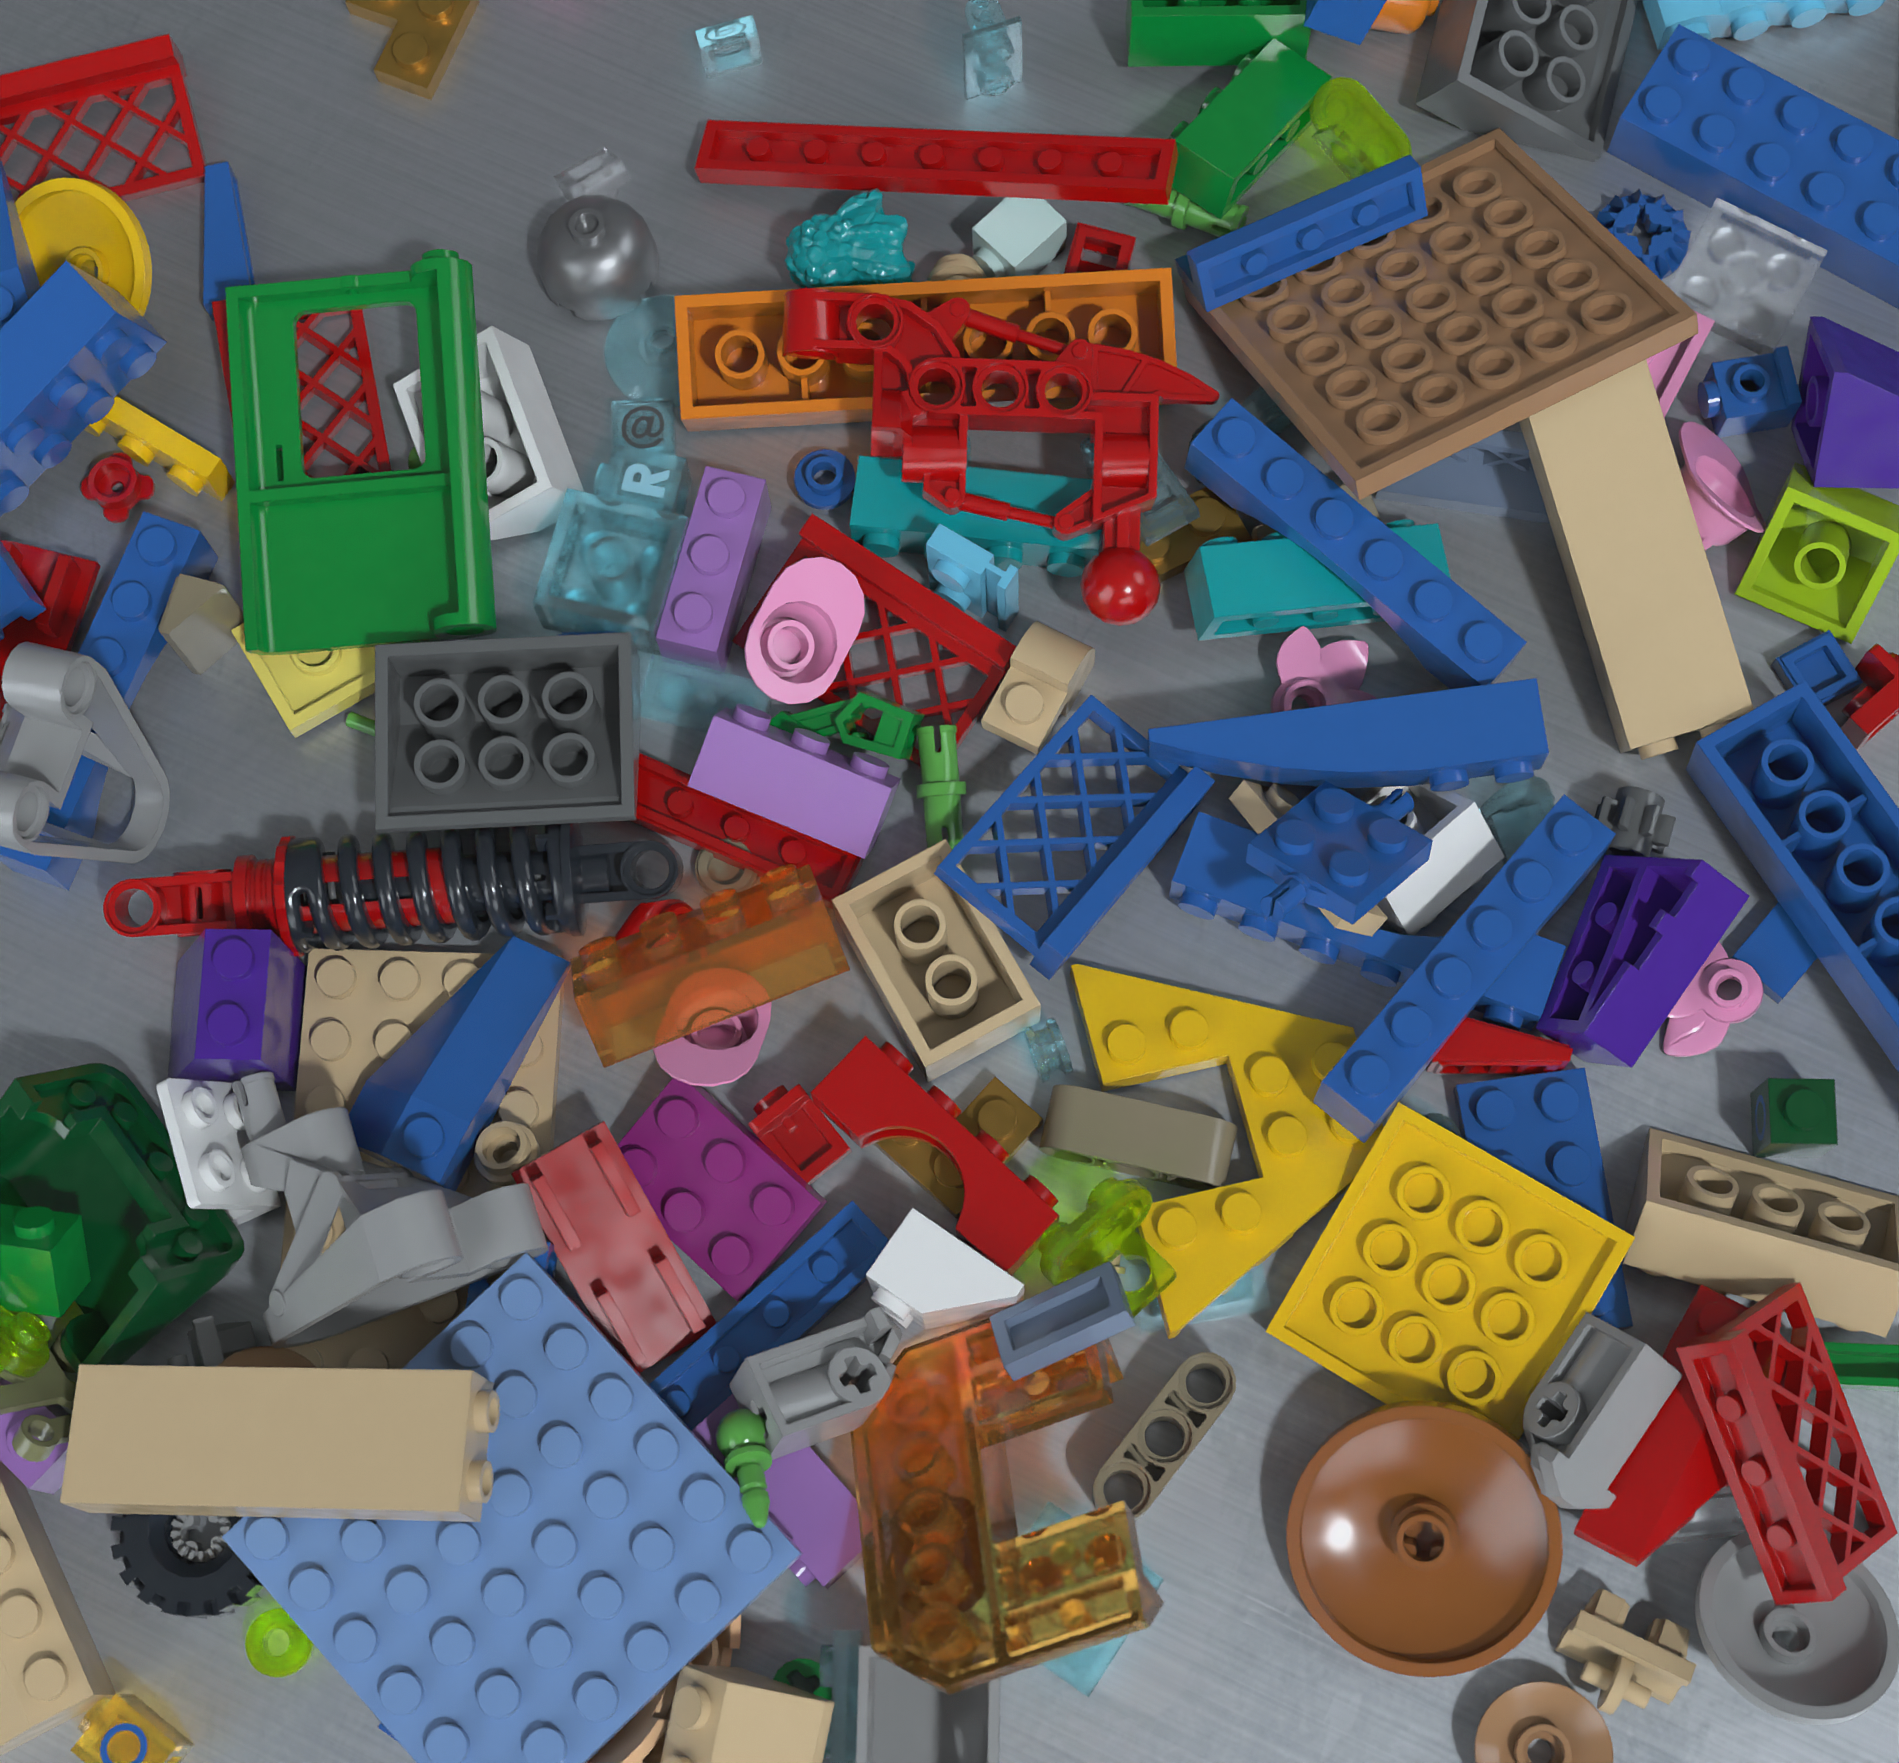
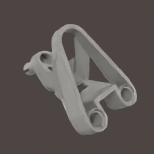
M27 641L18 644L11 651L2 674V691L7 703L3 707L2 712L4 714L0 721V846L33 855L131 864L145 859L156 847L164 831L169 813L170 789L165 772L109 673L92 657ZM81 755L133 778L135 806L132 817L125 832L113 843L105 844L46 822L49 806L61 809Z
M260 1072L240 1078L241 1081L232 1083L231 1086L236 1094L249 1143L241 1148L250 1184L255 1187L285 1192L296 1231L269 1295V1308L263 1313L270 1343L275 1349L300 1346L342 1334L506 1271L526 1252L532 1258H536L549 1250L529 1184L509 1185L472 1198L416 1178L406 1168H385L363 1161L346 1108L336 1107L316 1111L286 1124L274 1083L275 1076L273 1072ZM339 1206L346 1231L322 1254Z

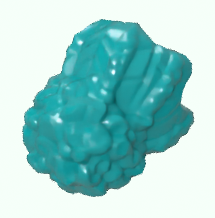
M878 188L849 198L833 215L815 214L801 225H796L786 238L788 253L784 263L789 270V277L799 288L913 282L911 276L914 273L916 264L914 261H908L903 253V243L908 231L907 219L900 215H885L882 207L883 193Z

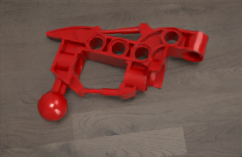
M799 288L785 293L782 357L790 355L804 359L836 360V363L873 365L871 457H902V482L923 483V498L949 515L964 511L1007 521V518L1051 528L1053 535L1062 541L1103 529L1102 551L1093 556L1083 570L1080 587L1084 603L1091 614L1104 623L1117 626L1135 624L1151 613L1158 603L1161 584L1159 573L1152 561L1140 552L1141 513L1151 510L1157 498L1159 401L1161 404L1214 405L1220 397L1217 390L1186 371L1162 360L1132 350L1093 344L1084 339H1075L1067 345L1020 329L1021 325L971 309L969 303L960 297L952 298L933 310L925 312L911 301L889 297L881 293L834 292L819 288ZM878 318L888 323L892 331L884 339L873 341L862 336L857 328L867 319ZM968 327L1012 343L1019 341L1059 356L1055 361L960 358V352L954 343L964 328ZM937 381L948 386L953 393V397L945 404L933 405L922 399L919 390L928 382ZM992 384L1006 385L1013 391L1016 400L1007 407H995L986 402L982 391ZM1052 387H1068L1077 396L1078 404L1071 409H1057L1048 402L1045 393ZM968 430L1090 434V443H1094V466L1091 488L1059 511L1056 516L1012 507L1009 502L965 493Z

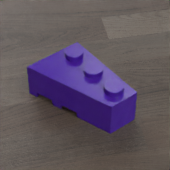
M1605 855L1536 1029L1553 1041L1570 1045V1048L1573 1049L1572 1054L1584 1062L1632 1068L1750 896L1703 859Z

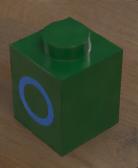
M1767 1078L1750 1093L1754 1157L1820 1158L1838 1145L1835 1079Z

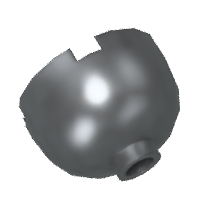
M586 195L564 203L550 215L538 237V271L550 300L558 307L560 303L564 308L573 310L575 317L587 321L611 320L633 311L642 303L641 295L649 288L651 281L654 287L659 277V253L648 225L643 217L631 206L604 195Z

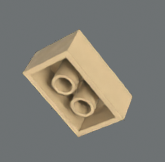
M946 839L832 899L836 920L928 1083L1039 1023L1041 1016V1004L995 924L934 874L938 865L952 851ZM959 864L957 867L964 872L962 866Z

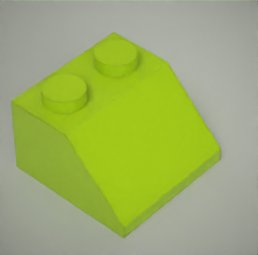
M1795 462L1766 520V530L1758 538L1737 586L1735 595L1819 631L1826 632L1830 630L1834 637L1852 644L1899 554V505L1859 488L1813 487L1806 466Z

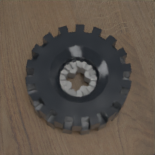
M123 1514L122 1517L112 1516L110 1531L120 1532V1544L111 1545L113 1560L124 1563L126 1570L119 1573L126 1586L136 1587L140 1591L136 1597L147 1605L161 1608V1612L176 1616L204 1619L210 1616L224 1617L235 1614V1608L239 1606L249 1607L261 1599L257 1593L264 1587L222 1538L243 1517L207 1516L209 1522L221 1524L220 1532L222 1533L211 1538V1548L204 1552L202 1543L190 1541L189 1530L200 1526L201 1520L198 1515Z

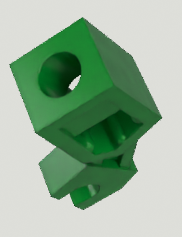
M859 692L854 698L792 714L790 711H781L771 719L769 725L793 734L795 728L810 730L824 737L840 734L842 742L896 759H910L917 739L916 728L921 727L925 714L874 693ZM866 709L883 711L874 739L869 738L866 732H857L854 724L862 718V714Z

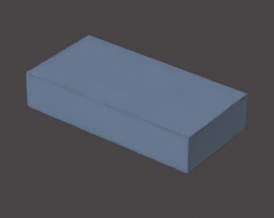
M1110 1261L989 1316L1003 1367L1013 1381L1136 1325L1120 1276Z

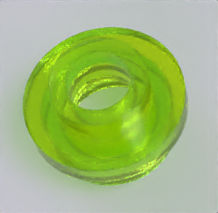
M283 1608L271 1609L258 1616L251 1624L245 1642L246 1653L253 1667L266 1676L278 1678L288 1677L299 1672L308 1663L314 1650L312 1641ZM282 1629L289 1637V1646L282 1655L275 1656L268 1648V1640L274 1631Z

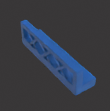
M1410 154L1186 251V255L1175 259L1177 272L1206 312L1216 309L1428 216L1421 167Z

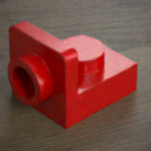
M1877 643L1864 654L1855 667L1856 672L1867 687L1858 693L1841 711L1848 718L1841 730L1857 751L1899 715V655L1892 652L1888 653Z

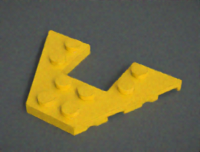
M1074 964L1070 968V977L1101 1092L1227 1064L1259 1176L1258 1179L1136 1206L1134 1214L1168 1339L1175 1338L1181 1332V1329L1221 1295L1224 1296L1236 1285L1238 1280L1252 1268L1259 1266L1293 1237L1294 1232L1322 1208L1328 1207L1345 1192L1358 1173L1384 1126L1381 1123L1364 1144L1313 1103L1323 1079L1357 1040L1353 1027Z

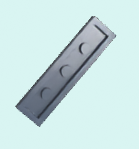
M1501 430L1377 491L1375 499L1550 524L1525 438L1522 432Z

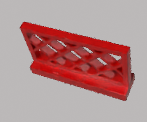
M169 34L0 75V134L6 137L0 147V161L3 163V167L17 145L42 158L25 186L7 176L10 188L20 193L17 199L32 187L42 183L53 165L75 178L103 185L117 194L124 202L205 182V166L207 164L185 79L188 76L183 56ZM172 84L176 102L163 122L139 108L150 89ZM131 94L128 101L121 98L122 96ZM107 100L122 110L106 136H103L81 123L93 103ZM73 109L70 115H67L64 112H62L65 110ZM51 115L64 124L46 151L24 138L23 135L34 118ZM133 116L158 130L141 157L117 144L118 139ZM180 118L184 134L174 129ZM15 123L11 130L4 126ZM75 130L100 144L84 171L58 158ZM168 137H171L188 147L193 167L167 173L152 163ZM111 151L136 165L124 184L109 187L95 179L96 174ZM146 172L154 175L153 177L143 179Z
M226 300L213 301L212 308L233 426ZM362 309L303 315L299 320H305V322L302 324L297 321L296 324L297 349L306 340L330 357L313 378L299 370V384L304 387L300 393L301 411L314 395L340 411L323 433L302 420V435L314 442L304 455L306 476L315 478L307 473V470L324 449L350 466L344 475L392 471ZM350 314L352 331L338 347L313 331L324 317ZM355 345L358 360L348 354ZM340 363L362 378V385L349 401L323 386ZM364 400H366L368 415L358 409ZM349 418L372 433V440L358 457L332 440ZM374 455H376L378 470L368 464Z
M812 513L798 533L802 539L732 642L744 650L749 628L772 584L785 568L805 558L824 557L840 562L856 576L863 591L864 599L868 598L877 604L882 627L858 633L852 645L884 639L890 671L855 678L851 652L849 650L843 661L847 680L831 683L825 693L817 697V699L829 705L844 701L833 693L849 690L851 699L858 694L857 688L892 681L895 702L905 706L900 679L935 672L941 705L915 711L925 714L924 718L943 715L944 724L953 725L951 713L965 710L955 724L957 726L956 742L958 750L996 694L1010 668V657L1017 646ZM888 612L903 621L904 624L890 626ZM917 631L927 637L933 662L898 669L892 637ZM938 645L956 657L941 660ZM970 665L987 677L974 698L949 703L943 670ZM863 713L862 718L854 724L875 737L881 717L871 719ZM914 747L908 760L920 767L919 750Z
M1801 1282L1781 1286L1711 1335L1692 1337L1676 1348L1775 1605L1833 1601L1847 1590L1843 1577L1898 1534ZM1784 1309L1792 1327L1790 1343L1779 1337ZM1750 1339L1757 1343L1756 1353ZM1777 1356L1788 1362L1784 1388L1773 1382ZM1807 1374L1811 1376L1816 1389L1815 1406L1804 1401ZM1775 1403L1782 1406L1781 1416L1778 1413ZM1801 1419L1812 1425L1809 1452L1798 1446ZM1832 1437L1835 1438L1841 1454L1839 1470L1829 1465ZM1799 1466L1806 1469L1805 1480ZM1826 1482L1836 1487L1833 1515L1823 1510ZM1856 1500L1859 1501L1869 1526L1863 1533L1853 1528ZM1824 1530L1831 1533L1830 1544Z

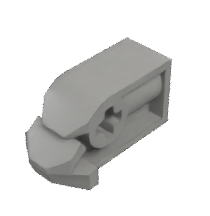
M881 1306L869 1310L863 1318L745 1358L729 1386L740 1409H749L766 1420V1431L764 1433L765 1448L770 1451L772 1460L855 1430L864 1424L881 1401L892 1382L896 1366L889 1362L903 1334L901 1329L886 1315Z
M1588 1312L1585 1313L1530 1395L1524 1408L1523 1429L1531 1451V1467L1541 1493L1559 1507L1569 1509H1598L1611 1506L1616 1496L1607 1490L1683 1376L1646 1343Z

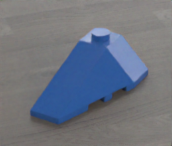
M512 936L366 1080L349 1113L359 1151L392 1167L406 1168L416 1178L456 1192L474 1157L477 1139L482 1131L490 1126L572 966L571 962L518 937Z

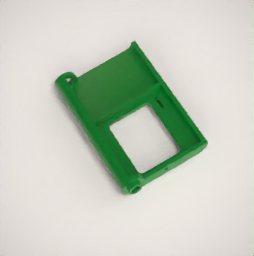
M435 249L424 252L422 260L413 263L408 271L344 275L332 278L225 287L245 651L258 655H287L375 647V645L465 639L486 636L496 632L472 264L467 260L460 259L459 253L456 251ZM403 305L414 307L417 316L426 455L423 465L419 468L320 478L306 476L304 469L296 334L297 321L300 317L307 314Z

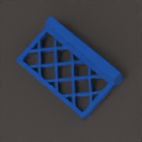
M1090 695L938 865L934 874L1034 956L1030 965L1050 981L1198 807L1215 783V780L1199 767L1194 766L1188 773L1177 764L1149 758L1148 740L1093 695ZM1088 719L1110 735L1112 752L1081 753L1078 730ZM1068 743L1069 753L1058 754ZM1147 765L1166 782L1155 793H1131L1127 766ZM1114 766L1118 794L1087 795L1083 767ZM1071 767L1075 795L1043 796L1040 773L1044 768ZM1030 785L1031 796L1020 797ZM1120 807L1124 829L1121 835L1093 836L1089 808ZM1133 807H1144L1134 818ZM1077 809L1081 837L1049 838L1045 810ZM1033 810L1037 838L1005 839L1002 821L1004 813L1006 811ZM992 828L993 840H981ZM1083 850L1086 868L1084 878L1082 880H1055L1051 852ZM1095 850H1107L1097 861ZM1039 852L1043 881L1011 882L1007 853ZM995 853L999 883H976L957 866L968 854ZM1070 893L1059 905L1057 894ZM1045 894L1048 919L1037 932L1015 915L1013 896ZM993 896H1001V903Z

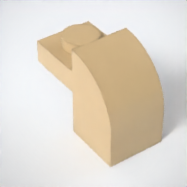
M1034 622L1026 631L1010 657V668L981 720L982 728L1038 754L1059 715L1067 717L1094 666L1095 648L1041 622Z

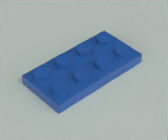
M1585 1067L1457 1084L1454 1087L1453 1094L1461 1138L1614 1225ZM1621 1263L1591 1315L1619 1330H1626L1633 1327V1321Z

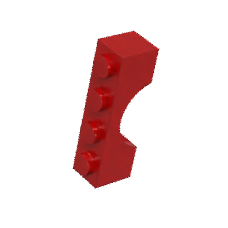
M865 1035L810 1092L814 1104L861 1149L882 1140L909 1138L925 1142L942 1152L955 1166L964 1186L963 1208L955 1228L957 1239L1012 1276L1059 1226L1060 1215L1052 1209L1059 1201L1034 1176L1029 1175L1022 1181L1004 1164L1010 1158V1155L987 1132L980 1130L974 1137L960 1124L956 1118L962 1111L942 1090L933 1085L926 1092L908 1075L914 1069L913 1065L897 1048L887 1041L878 1048Z

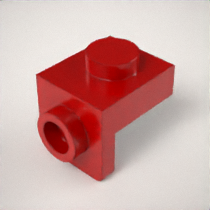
M797 1084L790 1091L784 1085H781L769 1092L753 1107L754 1112L758 1116L748 1126L765 1146L809 1185L852 1152L848 1144L814 1104L800 1084Z

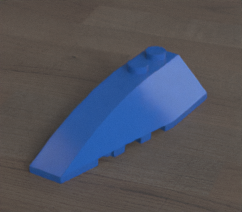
M1537 678L1148 729L1149 758L1190 768L1195 766L1203 771L1220 775L1289 785L1320 786L1325 781L1339 788L1396 787L1430 784L1431 791L1444 792L1468 786L1470 778L1494 775L1495 782L1514 783L1527 780L1534 776V770L1542 768L1549 754Z

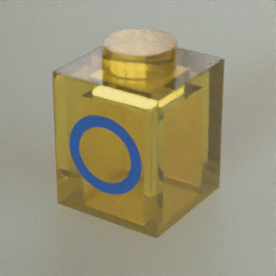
M115 1694L111 1700L108 1697L100 1699L83 1717L78 1726V1730L83 1735L72 1747L71 1751L85 1763H181L195 1745L135 1694Z

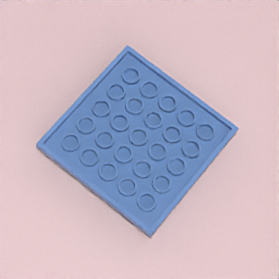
M527 1252L402 1368L473 1370L494 1383L493 1390L497 1392L500 1402V1416L497 1429L494 1433H489L487 1460L490 1461L493 1469V1489L489 1501L482 1503L481 1522L243 1517L222 1536L224 1541L416 1763H587L667 1686L686 1665L693 1661L803 1555L800 1549L769 1515L765 1527L757 1528L753 1525L743 1508L741 1499L743 1494L740 1493L738 1481L725 1470V1467Z

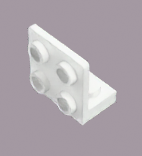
M168 1078L157 1083L158 1096L188 1206L192 1209H224L235 1226L280 1207L281 1202L277 1190L255 1187L250 1184L241 1148L249 1143L236 1094L231 1086L232 1083Z

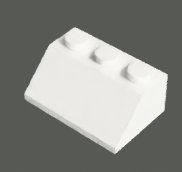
M490 326L477 334L490 537L492 541L539 532L564 518V514L566 517L589 503L530 346ZM419 368L394 383L393 387L419 459L423 465L426 455Z

